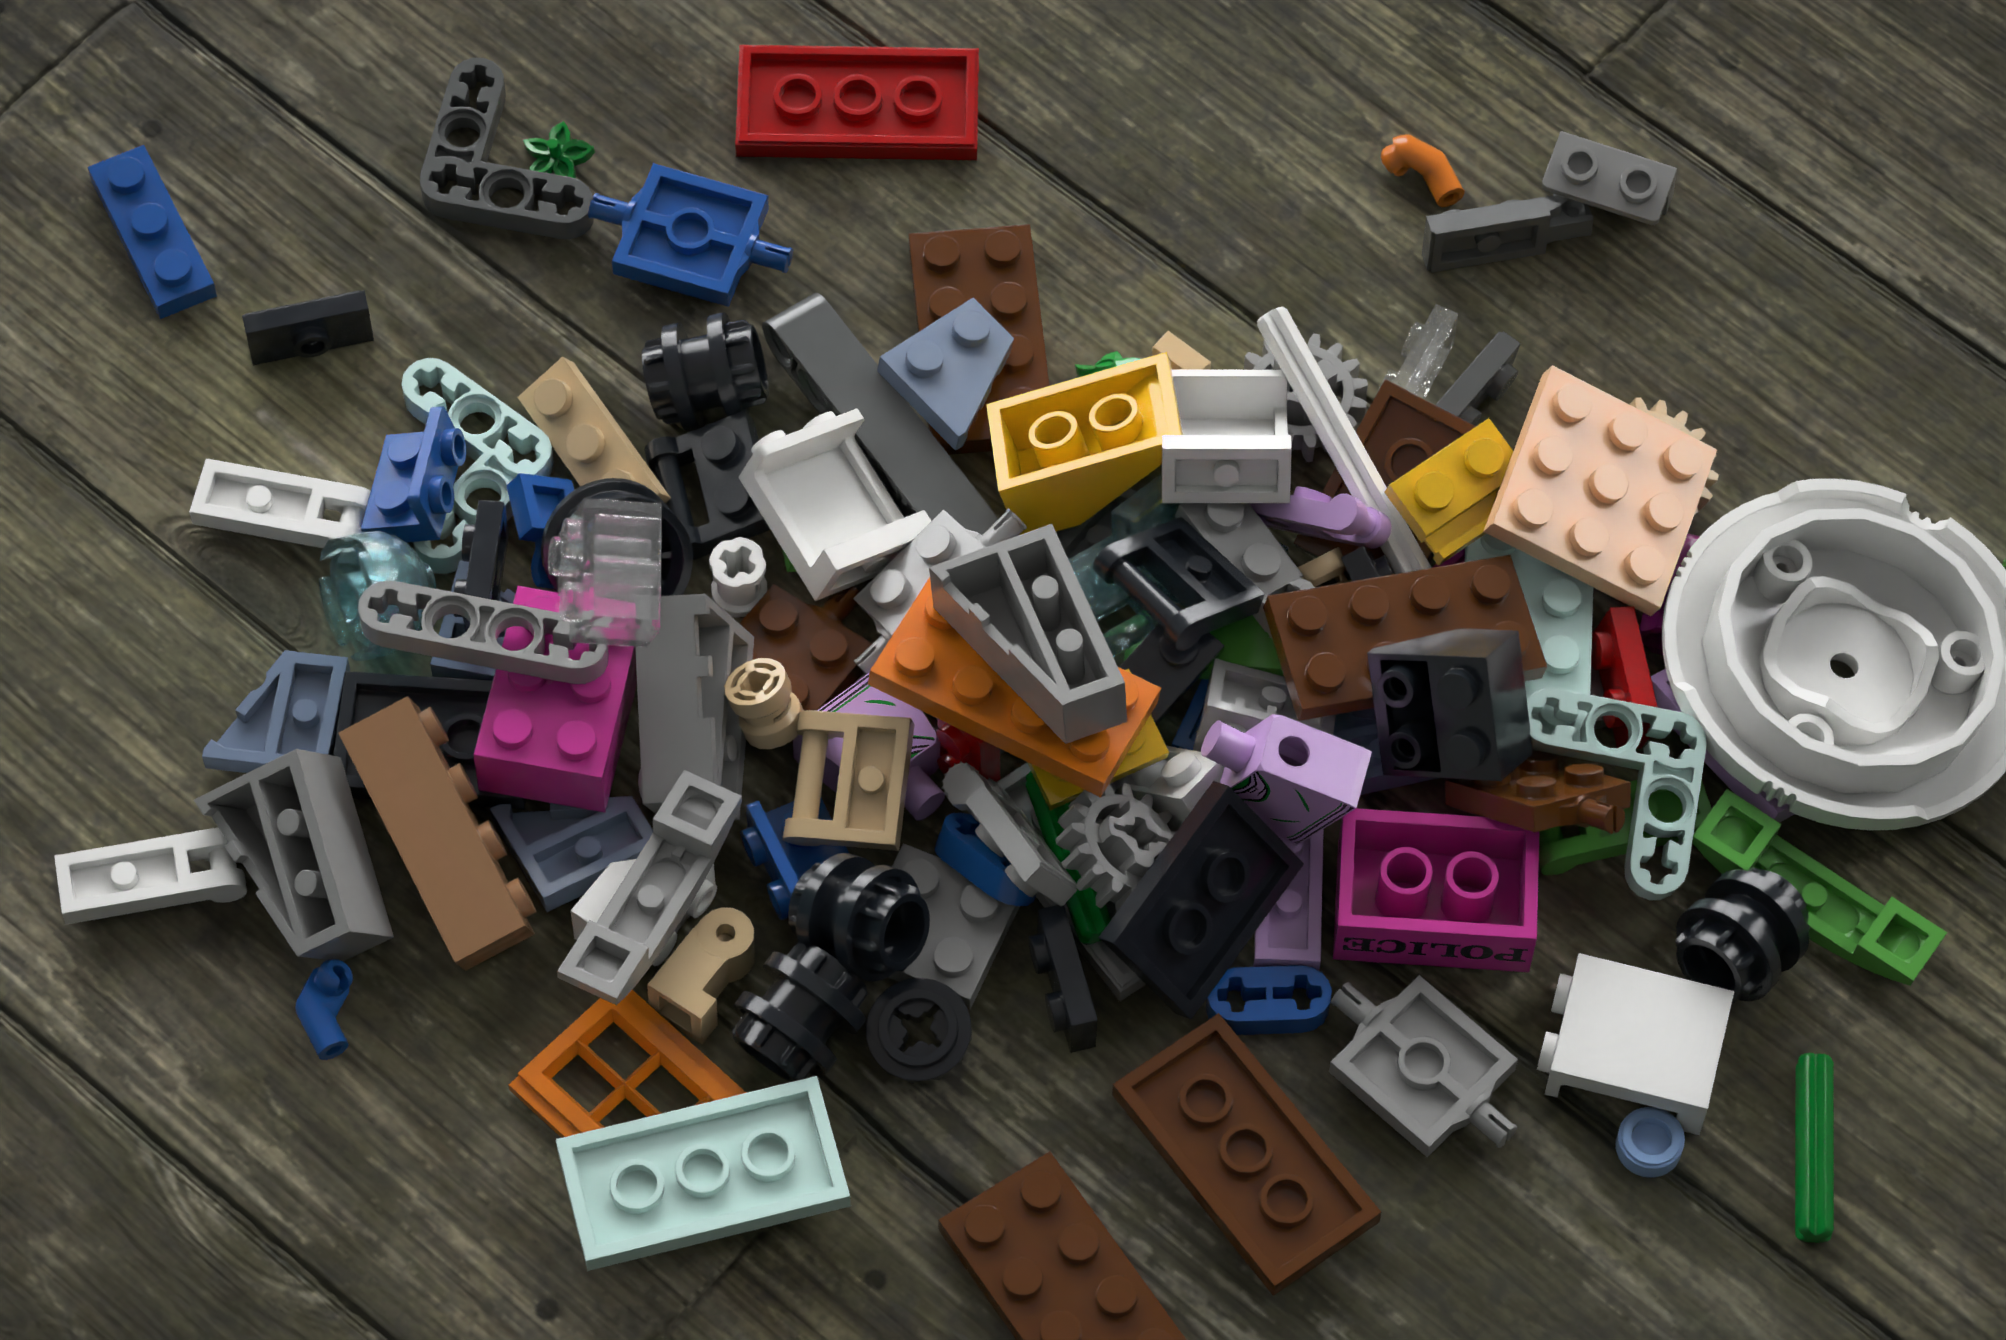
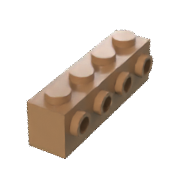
M407 696L339 732L338 734L454 962L466 971L533 936L535 933L527 919L528 916L536 913L533 902L520 879L516 878L508 882L497 860L507 855L506 850L489 820L481 825L478 824L468 804L477 799L478 796L461 764L449 767L439 747L449 740L433 709L429 707L421 711Z

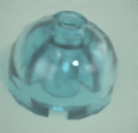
M362 532L329 539L322 549L320 560L331 558L330 576L319 578V590L325 617L334 638L340 646L347 645L349 640H351L356 651H358L350 656L355 661L370 660L400 651L374 644L364 636L358 613L359 599L368 587L381 581H398L436 589V580L432 569L427 563L422 562L416 551L405 541L385 532ZM388 605L384 613L378 614L379 622L389 623L393 614H399L398 606ZM424 609L418 610L419 621H414V627L417 631L422 630V612Z

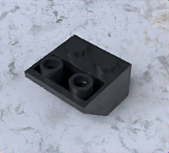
M1455 629L1373 648L1367 653L1383 775L1502 781L1533 754L1519 631Z

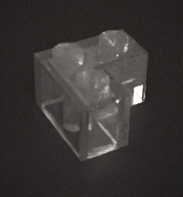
M584 498L570 518L564 519L559 536H552L548 553V570L550 575H558L559 613L561 621H570L569 642L647 647L659 633L662 504Z

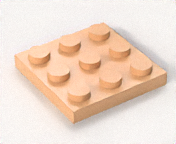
M1552 365L1542 374L1483 532L1651 616L1663 604L1717 449Z

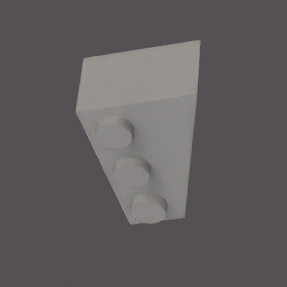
M1052 524L929 567L933 608L1065 744L1127 722L1124 679Z
M706 594L633 598L641 758L638 785L643 805L656 814L683 770L742 796L746 738L739 726V715H736L725 696L724 685L728 676L737 667L753 660L754 636ZM740 808L735 820H740Z
M295 749L194 799L202 814L211 816L227 839L228 843L224 847L234 862L242 863L258 886L259 890L256 892V895L298 957L345 961L394 938L341 757Z

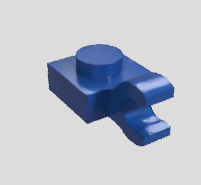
M519 473L506 485L519 540L535 542V552L531 563V574L537 587L554 589L542 565L541 541L544 528L551 513L568 494L574 491L573 483L569 479Z

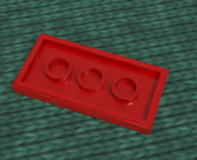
M739 45L736 157L977 160L979 48Z

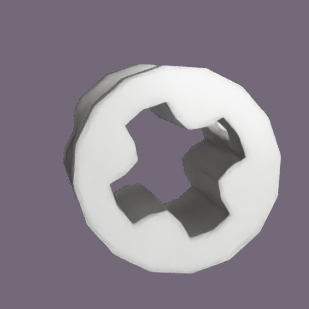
M743 537L722 541L713 549L709 558L710 569L713 573V582L711 584L712 600L730 616L745 617L767 592V581L764 577L766 561L763 558L762 549L754 541Z

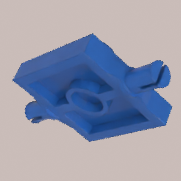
M653 163L643 188L632 197L629 203L602 196L599 193H595L593 200L590 202L589 218L622 226V238L612 259L613 274L727 307L730 305L741 276L750 268L752 263L787 273L788 266H790L793 257V248L759 240V232L769 210L768 195Z

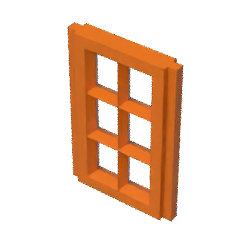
M633 989L617 1005L599 998L519 1071L518 1076L509 1084V1090L561 1138L604 1128L600 1121L625 1098L646 1117L662 1114L635 1090L660 1065L699 1099L695 1105L746 1093ZM613 1022L650 1055L625 1080L588 1047ZM577 1055L615 1088L590 1112L583 1108L552 1079Z

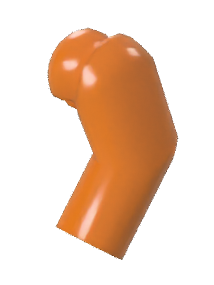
M1410 134L1393 137V144L1383 148L1381 160L1390 173H1394L1395 176L1404 175L1409 168L1417 171L1424 178L1439 207L1454 205L1463 198L1465 191L1442 151Z

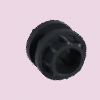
M725 312L709 315L707 318V334L688 338L680 322L664 325L661 337L646 341L642 349L644 379L656 418L666 424L680 422L686 432L704 426V410L723 406L727 417L743 410L749 414V407L764 404L769 396V381L765 358L754 325L749 324L746 320L731 322Z
M849 853L834 855L822 864L815 863L798 880L789 903L788 921L793 933L797 937L798 943H803L806 947H812V945L819 947L837 959L839 964L849 972L866 981H880L889 977L895 971H904L920 955L929 933L930 911L927 903L921 897L920 890L913 877L904 870L888 865L875 866L866 858Z
M1753 867L1748 871L1730 870L1723 873L1707 889L1705 898L1694 902L1680 916L1677 922L1676 956L1683 975L1687 980L1734 991L1732 1004L1737 1000L1755 1001L1763 998L1777 984L1781 972L1791 969L1808 949L1810 928L1807 923L1809 915L1804 899L1789 881L1768 870Z
M797 943L787 956L773 951L763 964L764 970L774 982L762 998L748 991H743L733 1005L735 1010L742 1016L732 1030L734 1041L751 1057L788 1082L806 1079L813 1069L822 1074L829 1072L837 1058L825 1044L837 1028L851 1034H857L866 1021V1017L858 1008L868 995L864 982L839 964L838 960L815 945L806 947L803 943Z

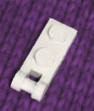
M206 458L189 512L192 524L325 548L337 556L355 559L362 556L366 543L361 526L371 491L360 486ZM325 509L339 511L341 513L340 521L323 519Z
M219 827L54 856L61 910L66 925L205 900L220 903L236 901L247 893L245 874L243 870L237 868L236 862H234L224 847L228 841ZM203 859L210 862L211 870L191 872L190 862Z

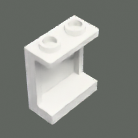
M1172 370L1183 435H1162V503H1290L1291 435H1288L1287 378L1283 371Z
M858 409L838 416L832 411L825 412L809 421L803 429L785 435L784 431L779 430L766 435L754 444L751 449L753 455L738 477L815 601L875 578L931 522L925 510L904 518L855 440V433L864 422V418Z
M1579 953L1573 976L1560 973L1551 1012L1564 1016L1559 1034L1546 1031L1537 1070L1549 1073L1545 1095L1558 1097L1560 1086L1568 1085L1676 1112V1120L1679 1121L1684 1132L1700 1135L1710 1101L1734 991Z

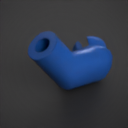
M328 959L320 967L312 971L295 1006L297 1016L321 1060L332 1059L340 1055L349 1045L336 1017L349 993L353 974L349 966L338 959Z

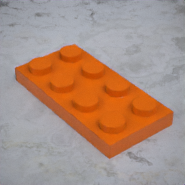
M930 577L870 669L868 685L1099 797H1102L1157 705L1161 692V687L1119 668L1125 682L1127 722L1065 744L933 608Z

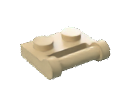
M813 710L799 712L797 733L803 736L793 815L792 818L785 819L783 840L801 846L833 845L899 851L915 727L912 719ZM835 737L843 738L833 820L818 819L828 739Z

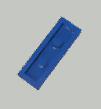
M139 146L89 166L88 171L91 182L159 318H165L217 297L214 282L145 146Z

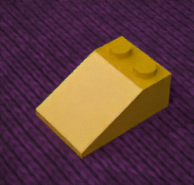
M1167 352L986 404L998 491L1006 510L1009 508L1027 526V529L1023 530L1019 535L1050 524L1053 525L1056 532L1081 525L1162 465V435H1183L1171 364Z

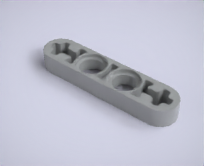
M381 581L372 584L363 592L359 599L358 613L364 636L372 643L382 647L571 684H585L596 680L604 673L608 665V641L604 629L595 621L584 617L398 581ZM388 605L398 606L399 614H393L389 623L379 622L378 614L384 613ZM424 609L422 612V630L417 631L414 627V621H419L418 610ZM448 614L464 616L470 622L467 632L457 638L439 636L433 627L437 620ZM512 626L524 627L534 636L531 644L518 651H510L498 644L497 638L503 630ZM545 634H552L553 644L549 643V655L545 656L543 655L545 652ZM577 642L589 643V651L583 652L580 660L569 658L568 650H574Z

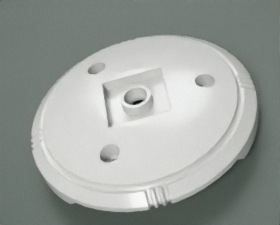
M1845 479L1795 481L1778 492L1761 496L1740 505L1722 516L1698 538L1688 551V557H1684L1681 563L1683 567H1679L1676 572L1677 576L1674 577L1670 585L1664 607L1662 649L1666 673L1681 712L1693 716L1705 731L1706 750L1730 775L1756 794L1762 791L1766 792L1767 801L1776 798L1778 799L1777 806L1790 805L1789 812L1819 823L1842 828L1896 830L1920 826L1940 820L1962 810L1985 794L2006 772V569L1981 541L1951 517L1948 520L1932 524L1930 518L1927 517L1921 520L1917 511L1913 513L1909 511V504L1906 499L1907 494L1876 484ZM1838 660L1846 663L1851 667L1855 676L1851 678L1837 676L1831 669L1830 661Z

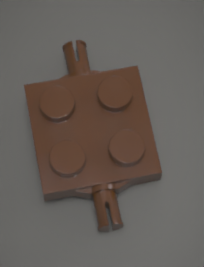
M773 584L739 623L754 636L753 660L770 658L780 662L791 681V692L799 699L804 711H817L852 686L864 673L855 664L854 660L873 643L846 628L842 623L857 605L853 598L859 593V590L854 586L832 594L822 607L806 604Z
M1533 751L1530 757L1502 781L1445 780V805L1531 832L1576 824L1580 827L1591 826L1610 834H1613V831L1617 833L1625 822V812L1623 809L1629 808L1631 802V782L1605 775L1604 768L1599 765H1570L1560 762L1558 754L1542 751Z

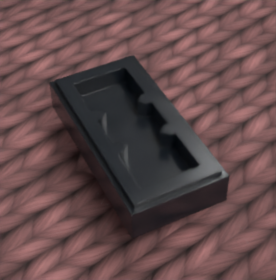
M364 290L242 315L253 366L297 356L304 358L317 357L331 349L374 341Z

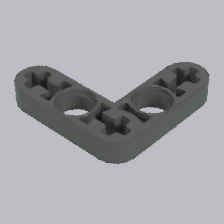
M470 58L459 63L450 75L420 174L422 200L426 209L433 215L441 218L557 239H574L585 234L594 222V218L588 217L589 206L593 196L589 187L582 181L572 177L487 162L505 104L504 75L496 63L486 58ZM477 82H485L487 87L481 88L476 101L477 110L470 107L468 90L474 89ZM459 128H470L480 135L478 140L468 147H456L446 140L452 131ZM448 180L457 181L458 186H452L449 194L439 193L438 188H444ZM480 184V200L474 201L472 200V194L476 195V185ZM503 188H514L524 194L522 201L510 208L496 206L490 199L496 191ZM535 195H542L543 201L538 200L539 211L535 212ZM565 202L576 203V207L570 208L568 215L557 214V209H562Z

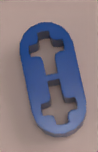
M951 813L947 815L934 848L936 854L945 863L997 901L1014 906H1027L1033 903L1036 895L1033 898L1026 895L1005 873V869L1011 864L1005 856L1000 857L994 853L976 834L975 829L980 823L971 814Z
M1309 966L1230 968L1207 997L1206 1012L1208 1019L1219 1013L1236 1035L1304 1033L1315 1030L1328 1017L1332 990L1329 980L1324 974ZM1294 989H1306V995L1311 999L1309 1009H1297V1004L1292 999ZM1228 991H1240L1242 1000L1246 1001L1244 1011L1231 1012L1230 1003L1226 1002Z

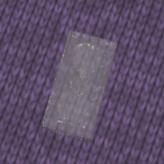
M1436 304L1425 325L1415 322L1402 349L1401 355L1406 357L1399 372L1389 369L1380 387L1384 380L1387 379L1424 399L1454 345L1458 313Z

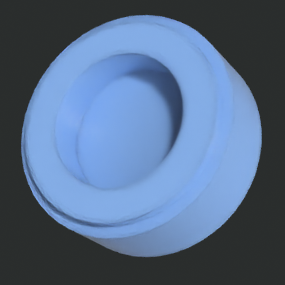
M1655 1107L1636 1109L1629 1113L1620 1125L1616 1138L1618 1158L1629 1171L1636 1175L1650 1178L1665 1175L1674 1169L1680 1160L1685 1143L1684 1131L1679 1121L1663 1109Z

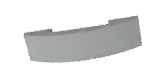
M683 770L653 818V833L597 923L589 920L558 969L557 977L615 1005L619 1004L656 960L693 902L729 833L742 804V796Z

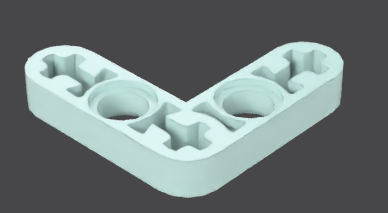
M425 358L410 365L403 374L402 390L406 408L415 418L426 425L430 408L444 406L447 411L446 401L449 402L452 406L449 409L448 415L454 427L459 428L464 435L466 454L475 460L454 483V506L450 513H446L440 537L443 540L452 533L454 545L449 548L447 545L440 544L435 549H432L431 541L413 542L417 560L424 569L433 573L447 574L457 571L459 560H462V536L465 524H475L477 510L471 508L466 503L470 493L480 488H491L501 495L500 501L504 502L508 521L513 516L506 485L519 473L549 477L553 471L554 461L549 437L540 428L449 363L440 359ZM440 383L444 399L431 391L422 397L419 387L424 384L426 387L433 388ZM475 412L486 413L495 420L492 428L482 434H470L464 431L460 424L466 416ZM507 433H508L509 445H507L506 443L503 442L504 439H505V437H506V435H507ZM511 448L522 455H527L534 450L536 461L532 463L530 460L523 459L518 464H515ZM454 513H456L459 519L461 520V522L457 526L455 522Z
M1543 688L1533 692L1527 698L1530 736L1534 749L1639 770L1624 866L1625 879L1633 892L1647 900H1661L1671 896L1684 882L1689 867L1707 746L1706 734L1700 723L1693 716L1683 712L1563 689ZM1544 705L1554 707L1553 713L1555 718L1574 722L1579 715V710L1586 711L1587 715L1580 728L1581 742L1572 740L1577 727L1557 725L1551 735L1542 733V723L1532 719V715L1539 714ZM1605 715H1613L1620 718L1628 729L1629 738L1627 743L1619 748L1603 746L1594 734L1596 720ZM1642 722H1647L1651 725L1646 733L1647 737L1663 739L1666 738L1672 729L1681 731V742L1690 744L1691 749H1685L1678 759L1669 757V746L1649 741L1644 747V754L1637 753L1636 748L1643 735ZM1659 789H1667L1674 792L1682 803L1683 812L1681 818L1673 823H1664L1657 820L1649 810L1648 800L1650 794ZM1643 831L1656 837L1644 838ZM1677 836L1679 838L1678 843L1669 840L1663 846L1661 859L1662 866L1672 869V874L1665 875L1659 884L1650 882V871L1640 868V863H1646L1653 856L1657 837L1669 838Z

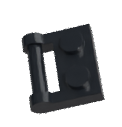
M745 410L678 437L666 436L656 438L650 441L644 448L647 465L652 471L656 472L657 479L671 497L665 504L682 522L690 537L693 560L711 554L713 549L722 541L733 540L738 537L749 539L771 530L738 478L753 455L751 452L752 447L759 441L754 420ZM694 461L710 523L698 528L694 526L680 469L681 466Z
M1182 517L1111 543L1096 556L1092 567L1093 571L1105 583L1109 585L1116 583L1164 628V638L1179 651L1191 648L1204 634L1257 614L1265 595L1262 590ZM1142 565L1187 608L1180 609L1137 567Z

